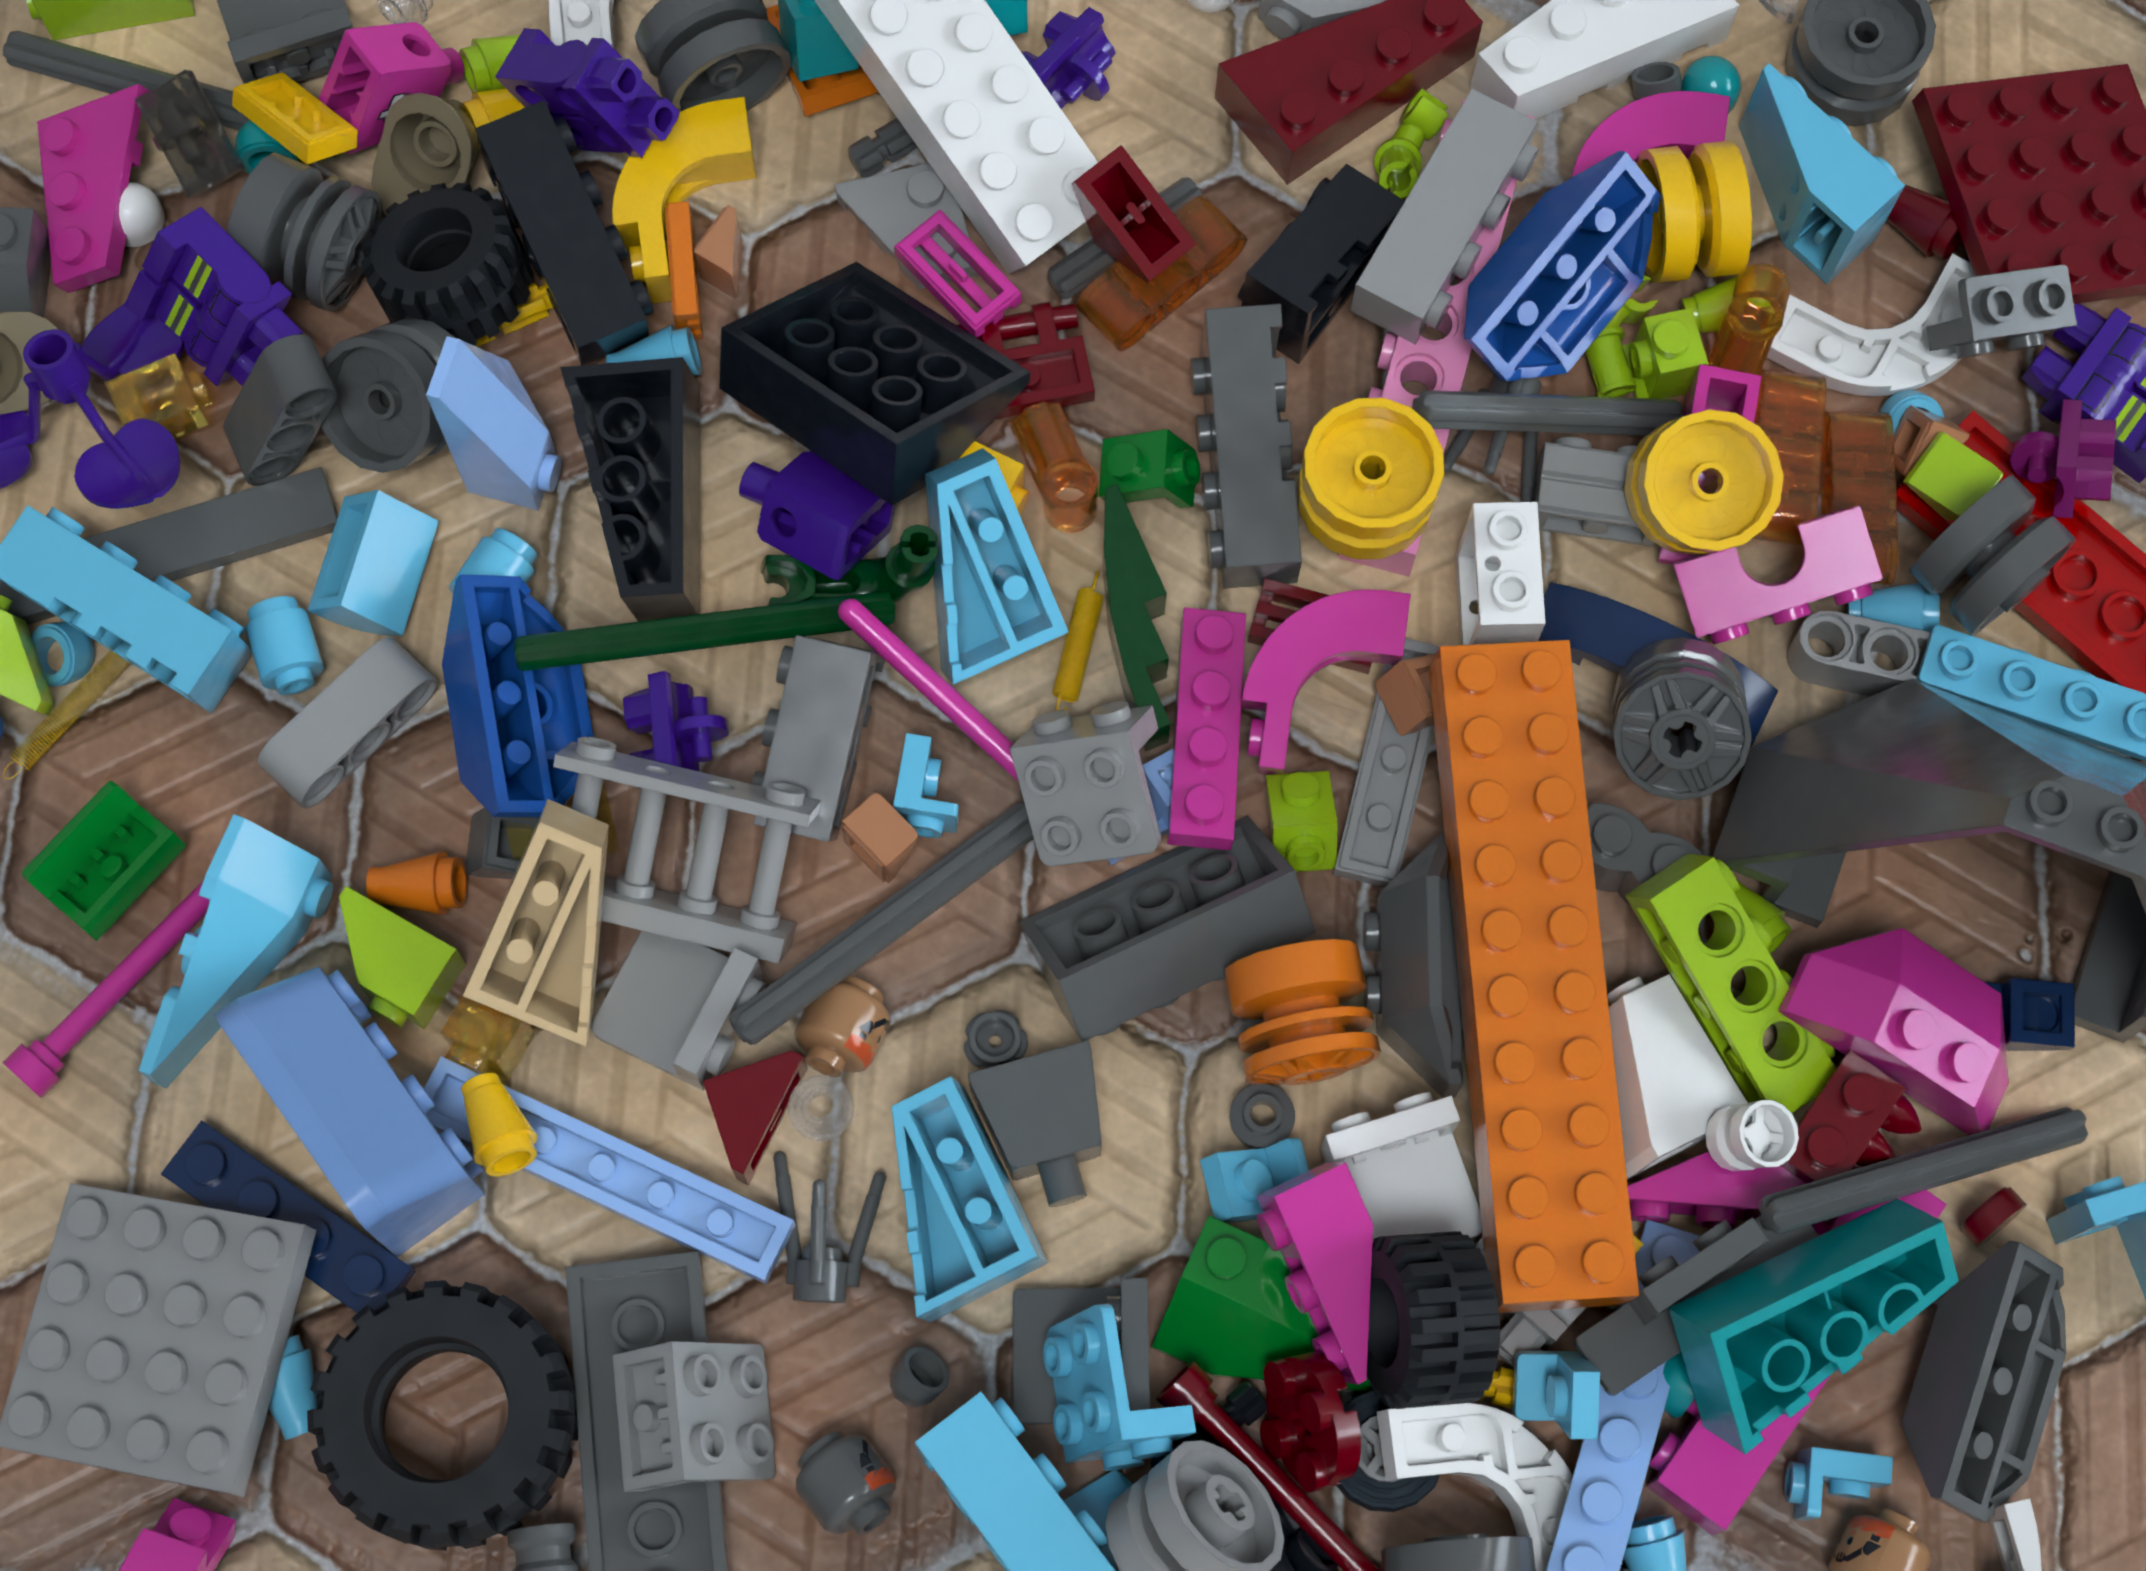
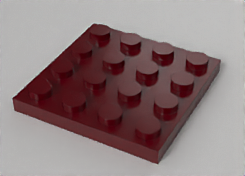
M2128 64L1923 88L1916 95L1912 103L1975 276L2066 265L2069 271L2074 304L2146 294V109Z

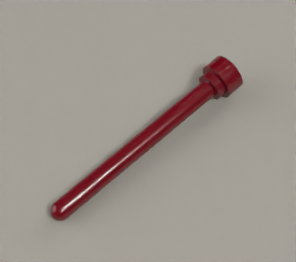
M1195 1361L1187 1364L1160 1391L1156 1400L1164 1408L1192 1405L1194 1420L1222 1448L1248 1466L1266 1488L1269 1496L1343 1571H1381L1214 1401L1218 1394L1210 1387L1213 1380Z

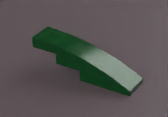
M1116 484L1106 488L1104 508L1103 581L1108 630L1126 702L1129 704V708L1152 705L1158 730L1143 746L1146 752L1169 742L1171 723L1153 683L1167 678L1169 657L1152 622V619L1165 615L1167 592Z

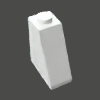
M1670 974L1647 985L1643 983L1640 977H1636L1617 987L1607 995L1608 1001L1611 1004L1609 1006L1627 1179L1706 1140L1705 1133L1708 1122L1716 1111L1726 1106L1748 1103Z

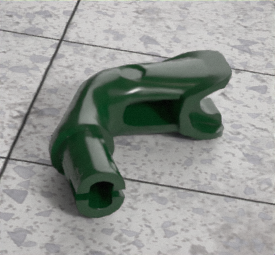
M910 526L903 531L900 542L890 549L887 556L860 560L839 581L824 575L791 556L766 555L761 563V574L764 577L765 583L779 584L786 592V595L783 597L770 598L767 606L882 591L890 592L893 596L894 604H896L913 592L923 588L933 577L935 572L934 560L938 554V547H935L938 542L937 535L927 526Z

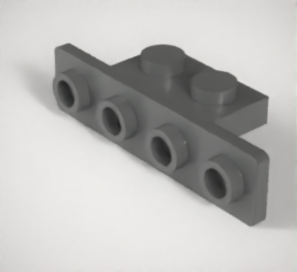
M1761 1216L1755 1220L1752 1217L1736 1229L1731 1227L1727 1219L1693 1241L1699 1253L1686 1262L1678 1265L1671 1255L1642 1274L1638 1279L1645 1289L1639 1293V1296L1580 1334L1574 1340V1346L1583 1358L1591 1361L1600 1371V1384L1606 1393L1610 1396L1617 1395L1681 1352L1669 1312L1670 1307L1818 1237L1819 1235L1812 1225L1777 1234L1773 1230L1767 1231L1762 1227L1760 1223Z

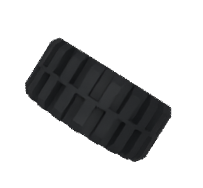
M445 1280L424 1282L423 1290L411 1292L405 1286L385 1294L387 1304L376 1310L366 1305L352 1317L357 1326L345 1339L336 1334L325 1350L333 1356L326 1372L320 1370L315 1372L310 1390L318 1394L317 1408L307 1410L308 1432L316 1435L318 1447L311 1451L317 1470L326 1474L331 1483L328 1490L340 1505L348 1508L356 1515L355 1519L372 1530L405 1544L409 1543L425 1549L446 1551L447 1547L461 1546L468 1549L485 1545L487 1538L499 1533L507 1536L508 1531L523 1526L521 1519L531 1510L541 1511L553 1497L548 1493L557 1477L565 1478L572 1463V1460L567 1455L571 1441H578L577 1417L575 1416L576 1394L574 1379L570 1376L566 1365L569 1362L560 1346L553 1340L547 1330L521 1305L505 1295L498 1296L491 1293L485 1286L465 1282L462 1287L451 1286ZM445 1352L468 1354L488 1364L495 1371L504 1386L508 1399V1418L504 1433L492 1454L470 1473L449 1480H432L419 1477L405 1469L396 1460L387 1445L384 1425L389 1399L402 1377L423 1360Z

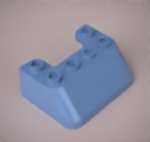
M319 966L238 997L214 1014L226 1035L346 1206L364 1229L395 1256L399 1257L485 1195L474 1180L484 1170L475 1163L473 1154L450 1126L441 1133L434 1127L425 1114L435 1107L434 1102L413 1074L404 1080H401L388 1060L397 1055L398 1052L375 1021L367 1027L364 1026L363 1023L373 1017V1015L338 969L327 976Z

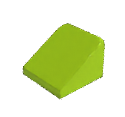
M1938 432L1903 482L1944 519L1955 521L1977 500L1999 483L2003 477V472L1945 432Z

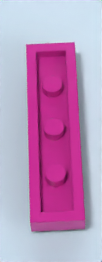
M1187 607L1183 609L1180 629L1167 844L1230 851L1233 845L1246 613Z

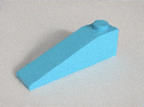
M233 814L206 872L199 892V896L210 899L202 926L198 927L194 933H185L178 953L183 955L181 972L185 976L181 987H171L164 995L138 1070L152 1083L167 1088L221 1028L214 1014L236 998L254 992L306 934L313 917L319 919L324 914L332 897L333 883L329 882L332 877L331 873L318 857L246 818Z

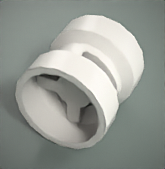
M1760 1100L1747 1104L1726 1106L1714 1113L1708 1122L1705 1133L1706 1146L1712 1159L1720 1167L1732 1172L1778 1167L1789 1161L1796 1151L1799 1140L1798 1126L1792 1113L1783 1104L1773 1100Z

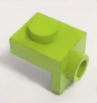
M1329 771L1266 775V800L1274 847L1292 866L1295 872L1334 869L1337 861L1338 822Z

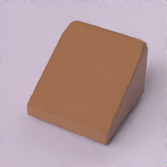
M728 205L722 209L693 250L699 278L730 297L736 298L738 294L741 234L736 209Z
M1910 405L1906 409L1884 455V462L1904 477H1907L1938 432H1945L1962 444L1968 440L1970 434L1946 418Z
M1436 653L1399 661L1375 683L1388 714L1401 736L1412 734L1434 725L1429 668Z
M878 793L868 797L842 821L844 843L883 883L885 881L887 883L892 881L917 842L918 834L916 830Z

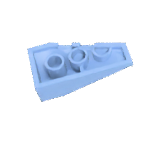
M447 336L426 396L467 492L539 511L545 491L552 493L555 490L562 466L561 456H557L546 425L509 360L460 339Z

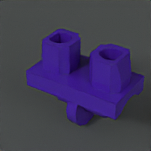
M1090 7L1078 18L1059 11L1046 24L1043 37L1048 48L1039 57L1028 51H1021L1060 109L1067 103L1073 104L1082 94L1091 100L1100 101L1110 90L1109 83L1103 72L1112 64L1111 58L1116 52L1103 31L1102 24L1104 18L1102 14Z
M661 671L648 674L649 688L625 696L623 698L624 720L627 723L628 729L637 734L652 732L653 748L630 753V755L700 772L699 762H708L713 759L711 742L722 740L728 736V720L719 715H710L708 698L703 696L693 697V687L688 684L671 681L670 673Z

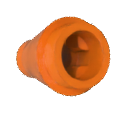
M440 851L387 866L370 867L366 876L367 898L379 905L447 915L450 909L462 908L465 904L467 897L465 864L460 857H449L446 852Z

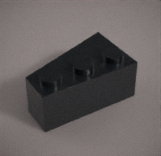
M1347 163L1332 180L1326 177L1318 184L1306 208L1293 222L1286 226L1279 238L1248 270L1245 282L1237 296L1242 301L1241 307L1281 304L1283 327L1279 331L1276 350L1297 364L1302 361L1352 295L1357 281L1405 202Z

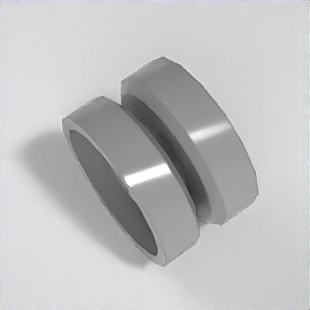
M1203 1440L1183 1442L1153 1467L1149 1474L1143 1475L1110 1504L1105 1522L1109 1550L1120 1571H1270L1281 1560L1284 1545L1280 1516L1266 1488L1248 1466L1224 1448Z

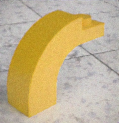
M744 97L706 102L679 112V117L667 138L663 141L652 140L642 158L629 156L621 170L613 197V224L621 236L626 251L630 252L634 280L640 279L641 282H646L651 304L672 301L665 219L667 203L684 202L695 192L711 185L757 179Z

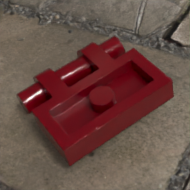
M1050 302L1032 304L1031 311L1003 316L997 323L993 324L990 322L985 326V332L977 339L1031 372L1029 384L996 419L1095 401V389L1083 335L1058 340L1057 331L1078 328V317L1074 303L1051 307ZM961 324L957 325L966 332H968ZM1034 335L1038 341V344L1004 350L1002 342Z

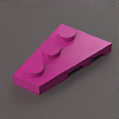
M140 84L37 121L53 285L67 293L120 275L127 235L121 226L119 204L124 190L128 187L131 167L140 166L143 144L136 139L141 114L150 113L153 96L151 91Z

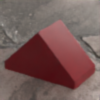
M1122 145L1071 183L1094 243L1146 283L1150 282L1197 245Z
M792 1050L703 1081L731 1169L736 1179L748 1186L807 1071L804 1057Z

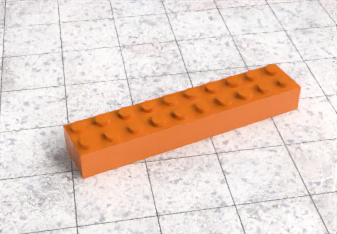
M1570 640L1440 646L1429 668L1444 834L1448 849V876L1484 1254L1494 1283L1499 1313L1625 1305L1639 1296Z

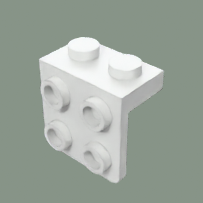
M1430 1092L1421 1093L1394 1104L1396 1112L1394 1114L1371 1121L1369 1113L1363 1112L1345 1117L1331 1124L1333 1133L1325 1135L1319 1149L1323 1163L1346 1162L1373 1223V1241L1374 1238L1380 1236L1461 1231L1462 1235H1468L1472 1239L1481 1234V1212L1453 1135L1455 1128L1460 1122V1118L1452 1095L1434 1101Z

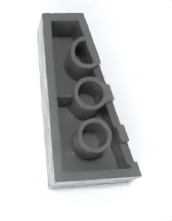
M1281 304L1206 309L1200 358H1190L1192 394L1203 395L1205 415H1196L1198 452H1209L1211 472L1202 473L1201 478L1204 510L1215 509L1217 530L1208 531L1207 533L1210 568H1221L1223 589L1263 586L1265 578L1285 584L1297 583L1302 564L1296 483L1294 478H1287L1286 470L1292 468L1291 422L1288 419L1281 420L1280 412H1285L1286 361L1285 357L1275 358L1279 331L1283 327Z

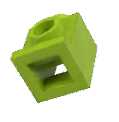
M1692 308L1644 317L1634 342L1622 345L1632 378L1637 385V388L1632 392L1634 398L1668 399L1686 395L1699 365L1709 364Z

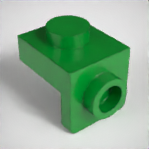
M1169 429L1103 439L1099 497L1105 501L1106 488L1117 484L1125 503L1165 497L1179 508L1193 507L1195 485L1198 484L1200 479V463L1194 448Z

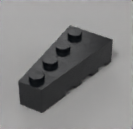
M543 100L475 128L486 171L494 187H498L505 210L514 228L521 227L523 232L521 238L531 264L540 280L545 279L548 285L546 292L580 364L584 365L648 337L646 316L654 313L651 301L641 280L636 279L629 282L620 262L629 258L626 248L614 224L605 228L602 225L595 210V207L603 205L600 192L590 171L586 170L578 173L570 153L577 151L578 148L564 116L553 119Z
M683 357L560 367L565 387L569 392L573 406V418L578 437L582 441L589 468L588 475L603 523L601 525L621 599L638 622L700 614V387Z

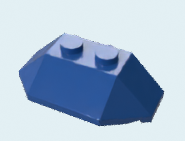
M1618 151L1546 192L1469 284L1464 339L1500 380L1508 382L1523 378H1537L1568 373L1643 282L1652 240L1653 213L1658 211L1661 194L1626 151Z
M460 574L455 580L442 659L460 782L493 817H540L547 799L565 805L575 792L578 773L553 767L555 754L571 741L577 742L580 737H593L581 664L530 671L519 670L516 665L514 640L517 637L565 630L547 609L529 595L531 589L520 576Z

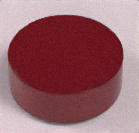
M2004 1187L1978 1207L1961 1224V1231L1976 1248H1979L2025 1209L2027 1204L2011 1187Z

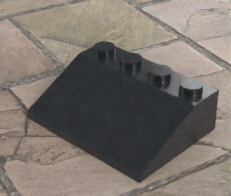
M854 262L721 327L719 389L890 505H894L925 488L926 473L957 460L1030 382L1031 372L858 262Z

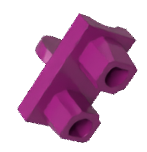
M2063 399L2059 438L2052 433L2043 431L2029 432L2019 437L2011 450V467L2021 478L2033 483L2048 482L2057 478L2054 517L2073 518L2074 499L2110 501L2117 420L2081 419L2082 400Z

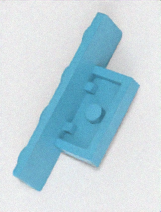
M1941 625L1935 626L1930 632L1916 680L2056 732L2146 762L2145 693L2097 678L2088 672L2070 669L2034 657L2025 651L2007 648Z

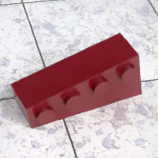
M1386 0L1218 63L1215 99L1288 185L1408 103L1421 88L1427 90L1475 56L1483 21L1465 0Z

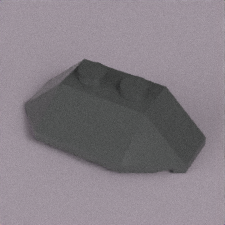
M1443 830L1380 892L1374 912L1364 913V951H1375V975L1365 976L1364 1007L1372 1010L1373 1014H1376V1034L1442 1098L1451 1095L1452 1098H1455L1463 1085L1461 1004L1448 876V849Z
M2009 1241L1940 1298L1901 1422L1930 1496L1975 1521L1985 1523L1995 1514L1994 1509L2008 1501L2029 1479L2066 1356L2065 1310L2059 1291L2064 1285L2063 1267L2023 1243Z

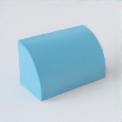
M379 490L344 496L307 611L331 622L359 631L387 636H402L439 521Z

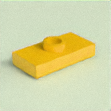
M283 72L233 88L232 106L305 164L320 161L357 148L358 130Z

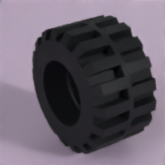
M445 183L431 185L430 191L421 193L418 189L407 194L409 199L401 204L394 202L385 210L387 216L384 219L376 220L369 229L373 237L364 240L362 253L365 259L361 261L362 271L367 278L366 281L390 322L409 317L431 321L449 332L456 339L471 345H477L476 339L485 335L490 339L501 332L498 327L503 322L511 323L519 315L516 306L526 304L530 296L527 285L533 283V270L530 266L531 260L498 198L493 199L490 192L481 187L472 191L470 185L466 183H456L452 188H447Z
M1461 1231L1380 1236L1374 1238L1372 1243L1367 1378L1378 1398L1382 1399L1384 1405L1396 1409L1471 1403L1472 1401L1480 1400L1484 1395V1391L1489 1389L1493 1381L1500 1343V1318L1496 1291L1490 1270H1488L1481 1250L1476 1248L1472 1238L1468 1235H1462Z

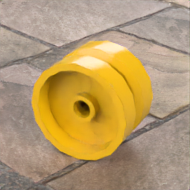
M1730 140L1695 145L1689 160L1678 146L1642 150L1637 166L1661 194L1658 211L1653 213L1652 240L1645 269L1646 275L1651 278L1650 281L1652 283L1689 280L1696 264L1706 278L1743 274L1749 261L1751 249L1752 211L1746 168L1736 144Z
M1357 398L1332 408L1313 427L1304 450L1302 468L1297 483L1298 509L1309 532L1329 550L1352 559H1384L1406 550L1425 531L1444 477L1443 448L1432 426L1411 407L1387 398Z
M1709 409L1663 423L1644 437L1627 464L1624 493L1630 516L1647 539L1670 552L1701 555L1743 545L1765 529L1780 504L1784 475L1777 449L1761 427L1737 413ZM1701 472L1707 477L1702 483V488L1705 492L1700 489L1698 484Z

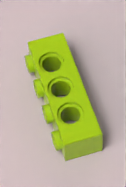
M1687 853L1626 894L1625 897L1746 1101L1749 1103L1760 1100H1773L1783 1104L1793 1113L1818 1095L1835 1070V1066L1831 1061V1058L1835 1056L1834 1048L1778 1012L1793 978L1784 970L1778 969L1767 950L1772 946V943L1763 925L1754 916L1747 915L1736 896V893L1740 891L1738 881L1729 867L1721 860H1715L1712 856ZM1707 913H1710L1714 920V931L1711 938L1703 944L1699 937V924L1702 918ZM1742 968L1746 976V985L1741 995L1734 998L1731 992V981L1734 974ZM1774 1023L1777 1029V1041L1775 1046L1766 1053L1763 1047V1036L1767 1028Z

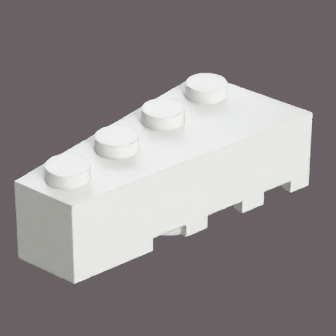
M1551 0L1478 53L1470 89L1473 88L1522 114L1537 119L1576 103L1579 96L1604 86L1608 90L1627 82L1629 75H1632L1641 66L1654 62L1673 63L1680 60L1683 53L1705 45L1706 48L1726 41L1740 5L1735 0Z

